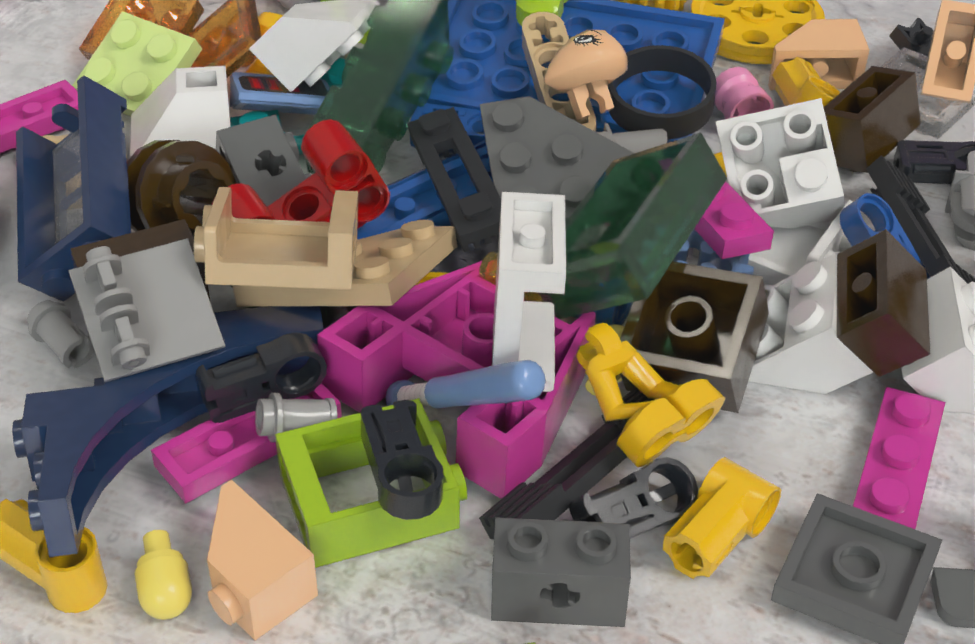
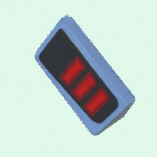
M233 72L230 76V107L232 109L250 111L278 110L279 113L324 115L336 107V98L328 83L323 79H319L311 87L305 81H302L290 92L274 75Z

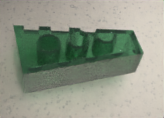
M388 0L385 8L375 5L367 20L368 26L371 29L366 43L362 49L355 46L352 47L345 60V67L342 73V87L334 85L330 87L307 131L314 124L322 120L332 119L339 121L368 155L379 173L385 163L386 153L394 141H400L404 137L408 129L407 123L418 106L423 107L431 94L433 83L440 74H445L451 66L454 49L450 46L448 0ZM306 159L307 171L314 174V169Z

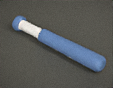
M522 360L452 375L433 377L428 382L414 384L408 380H399L389 386L385 398L387 406L393 405L396 401L419 398L423 407L432 406L437 409L511 403L537 398L545 388L546 379L540 365L531 360Z

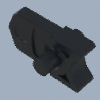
M917 18L910 27L898 24L889 35L890 38L902 51L903 58L908 61L912 60L925 75L933 29L926 26L920 18Z

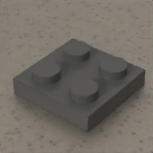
M817 493L774 584L771 601L878 644H904L936 561L942 539Z

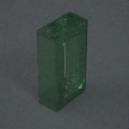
M701 132L615 159L607 167L565 223L566 281L564 294L539 293L544 302L554 304V317L563 319L649 298L727 180L725 173Z

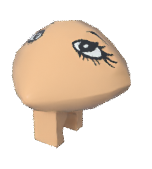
M585 30L571 37L558 50L549 63L544 83L557 91L568 94L577 121L590 116L586 106L588 97L598 102L601 114L609 112L614 108L607 85L627 71L628 58L623 46L605 30Z

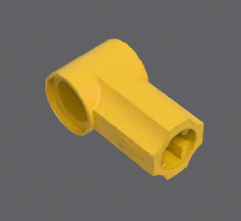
M795 57L788 62H780L772 74L776 81L775 90L785 106L821 98L823 107H825L841 93L834 86L822 80L810 62L799 57Z
M726 457L721 458L705 477L698 492V499L664 535L662 550L669 555L673 561L674 568L692 579L696 576L710 577L746 534L754 538L764 530L775 513L782 490L780 487Z
M4 499L0 503V559L46 590L49 602L57 610L65 613H79L97 605L105 596L108 584L95 535L88 528L84 527L78 554L49 557L44 530L33 531L31 528L28 502L23 499L17 501Z

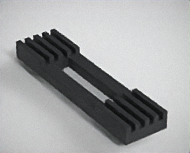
M454 107L446 110L439 109L408 122L407 126L413 144L423 165L427 169L446 210L451 226L455 227L456 237L463 252L470 251L468 244L473 243L475 249L481 247L479 240L482 239L485 240L486 244L492 243L491 236L496 235L499 241L501 198ZM450 149H453L455 154L458 153L478 193L459 199L438 153L442 152L444 158L450 156L448 151Z
M881 155L866 168L877 187L876 190L874 188L870 190L872 194L881 197L890 206L930 276L932 277L951 266L967 284L972 281L975 282V278L971 274H968L967 271L962 270L959 265L955 264L926 218L925 214L930 208L912 179L906 176L904 172L899 171L891 162L886 161Z
M637 387L622 398L623 403L655 400L648 398ZM601 415L605 424L535 483H529L528 485L525 482H521L479 517L489 538L494 539L495 517L556 520L569 508L573 500L588 492L627 458L626 454L618 447L617 441L630 418L605 421L604 416Z

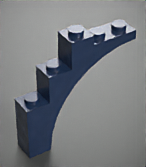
M266 306L214 312L225 348L106 383L103 377L95 378L94 386L26 394L23 417L13 421V444L17 458L27 457L32 482H36L38 490H30L28 493L29 519L33 531L44 530L49 557L78 554L86 519L102 491L124 466L163 435L208 412L203 403L196 377V370L199 366L204 365L205 369L209 370L256 354V346L271 342L284 334L295 332L307 334L315 341L318 347L317 334L324 330L320 306ZM302 356L288 361L280 368L277 374H290L301 369L307 363L309 357Z

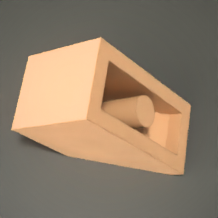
M942 0L933 31L921 95L970 103L975 85V4Z
M810 20L774 46L768 83L769 89L775 90L776 81L772 74L779 63L791 61L795 57L810 62L819 77L836 89H846L865 72L870 50L858 20Z
M232 479L222 485L207 556L212 589L208 591V598L214 611L226 624L232 625L236 622L256 641L318 596L314 554Z

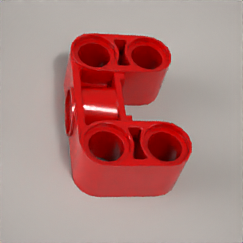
M332 119L322 120L314 124L302 139L301 149L315 173L269 206H266L257 192L247 184L238 183L228 186L231 187L232 215L235 218L330 222L335 190L358 191L357 229H359L367 222L379 217L385 211L390 201L389 189L368 155L339 121Z

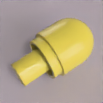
M152 530L143 536L145 554L137 561V568L134 573L137 595L142 609L148 615L156 619L168 620L179 616L188 607L192 598L191 579L188 563L183 559V555L179 551L171 549L169 533L165 530Z

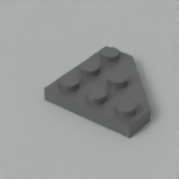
M530 96L480 104L492 182L500 198L502 192L565 195V229L574 225L573 220L587 212H592L598 218L609 219L614 223L659 216L660 202L650 161Z

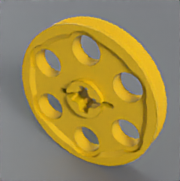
M692 0L691 13L725 18L718 55L752 64H772L774 46L789 35L787 34H792L810 20L825 19L824 11L816 0ZM748 42H758L761 44H752Z

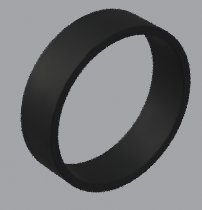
M653 45L627 52V71L607 85L614 105L609 114L620 127L628 132L663 129L667 132L668 140L688 136L701 129L709 121L714 109L717 82L715 73L710 65L695 53L674 46ZM648 71H667L678 73L697 83L704 90L706 98L697 106L686 111L658 114L631 106L618 95L615 89L620 83L633 75Z

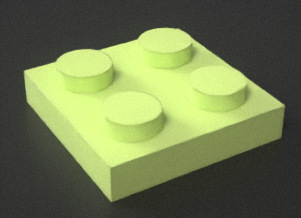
M122 11L72 86L77 90V81L85 75L125 98L127 109L123 114L131 117V114L176 68H191L202 48L195 38Z

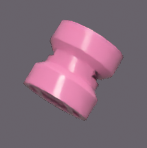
M743 67L729 68L716 78L714 105L724 114L725 119L774 108L771 97L759 86L757 79L748 69Z

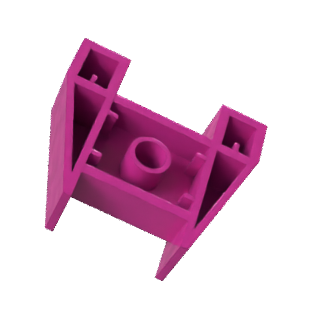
M489 258L414 285L392 306H357L317 334L318 349L327 364V373L322 384L338 400L361 413L364 407L376 405L384 399L387 389L396 381L408 380L413 375H417L428 382L433 377L452 375L492 366L497 261ZM587 310L572 324L554 317L555 383L553 391L542 392L541 395L533 400L470 405L466 411L458 416L455 463L459 464L464 477L502 499L521 482H525L542 466L585 376L584 372L586 369L578 362L576 354L580 346L589 342L586 340L585 334L588 328L595 325V312Z

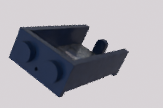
M85 75L77 81L78 110L67 104H57L52 108V121L71 132L62 141L56 144L23 126L16 131L18 282L62 302L75 294L69 270L75 269L70 248L131 233L125 133L122 132V129L125 127L121 117V113L127 109V101Z

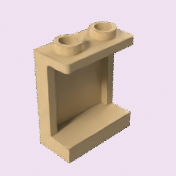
M219 187L213 205L204 206L202 226H196L194 259L195 262L205 263V284L351 290L357 249L358 191L335 190L330 222L235 218L232 215L231 187Z

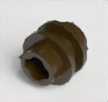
M154 140L138 148L127 161L131 229L136 232L185 219L194 238L196 226H202L204 206L212 205L219 187H228L236 184L228 162L215 148L198 141Z

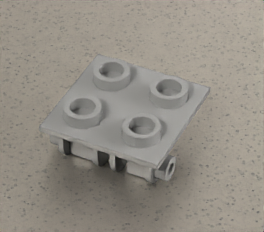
M188 238L120 257L112 254L107 246L97 247L86 253L88 262L84 266L69 270L105 383L225 348L222 334Z

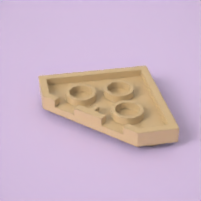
M416 220L403 224L400 229L357 239L351 290L232 285L237 307L392 306L458 247L455 227L434 226V222L431 220Z

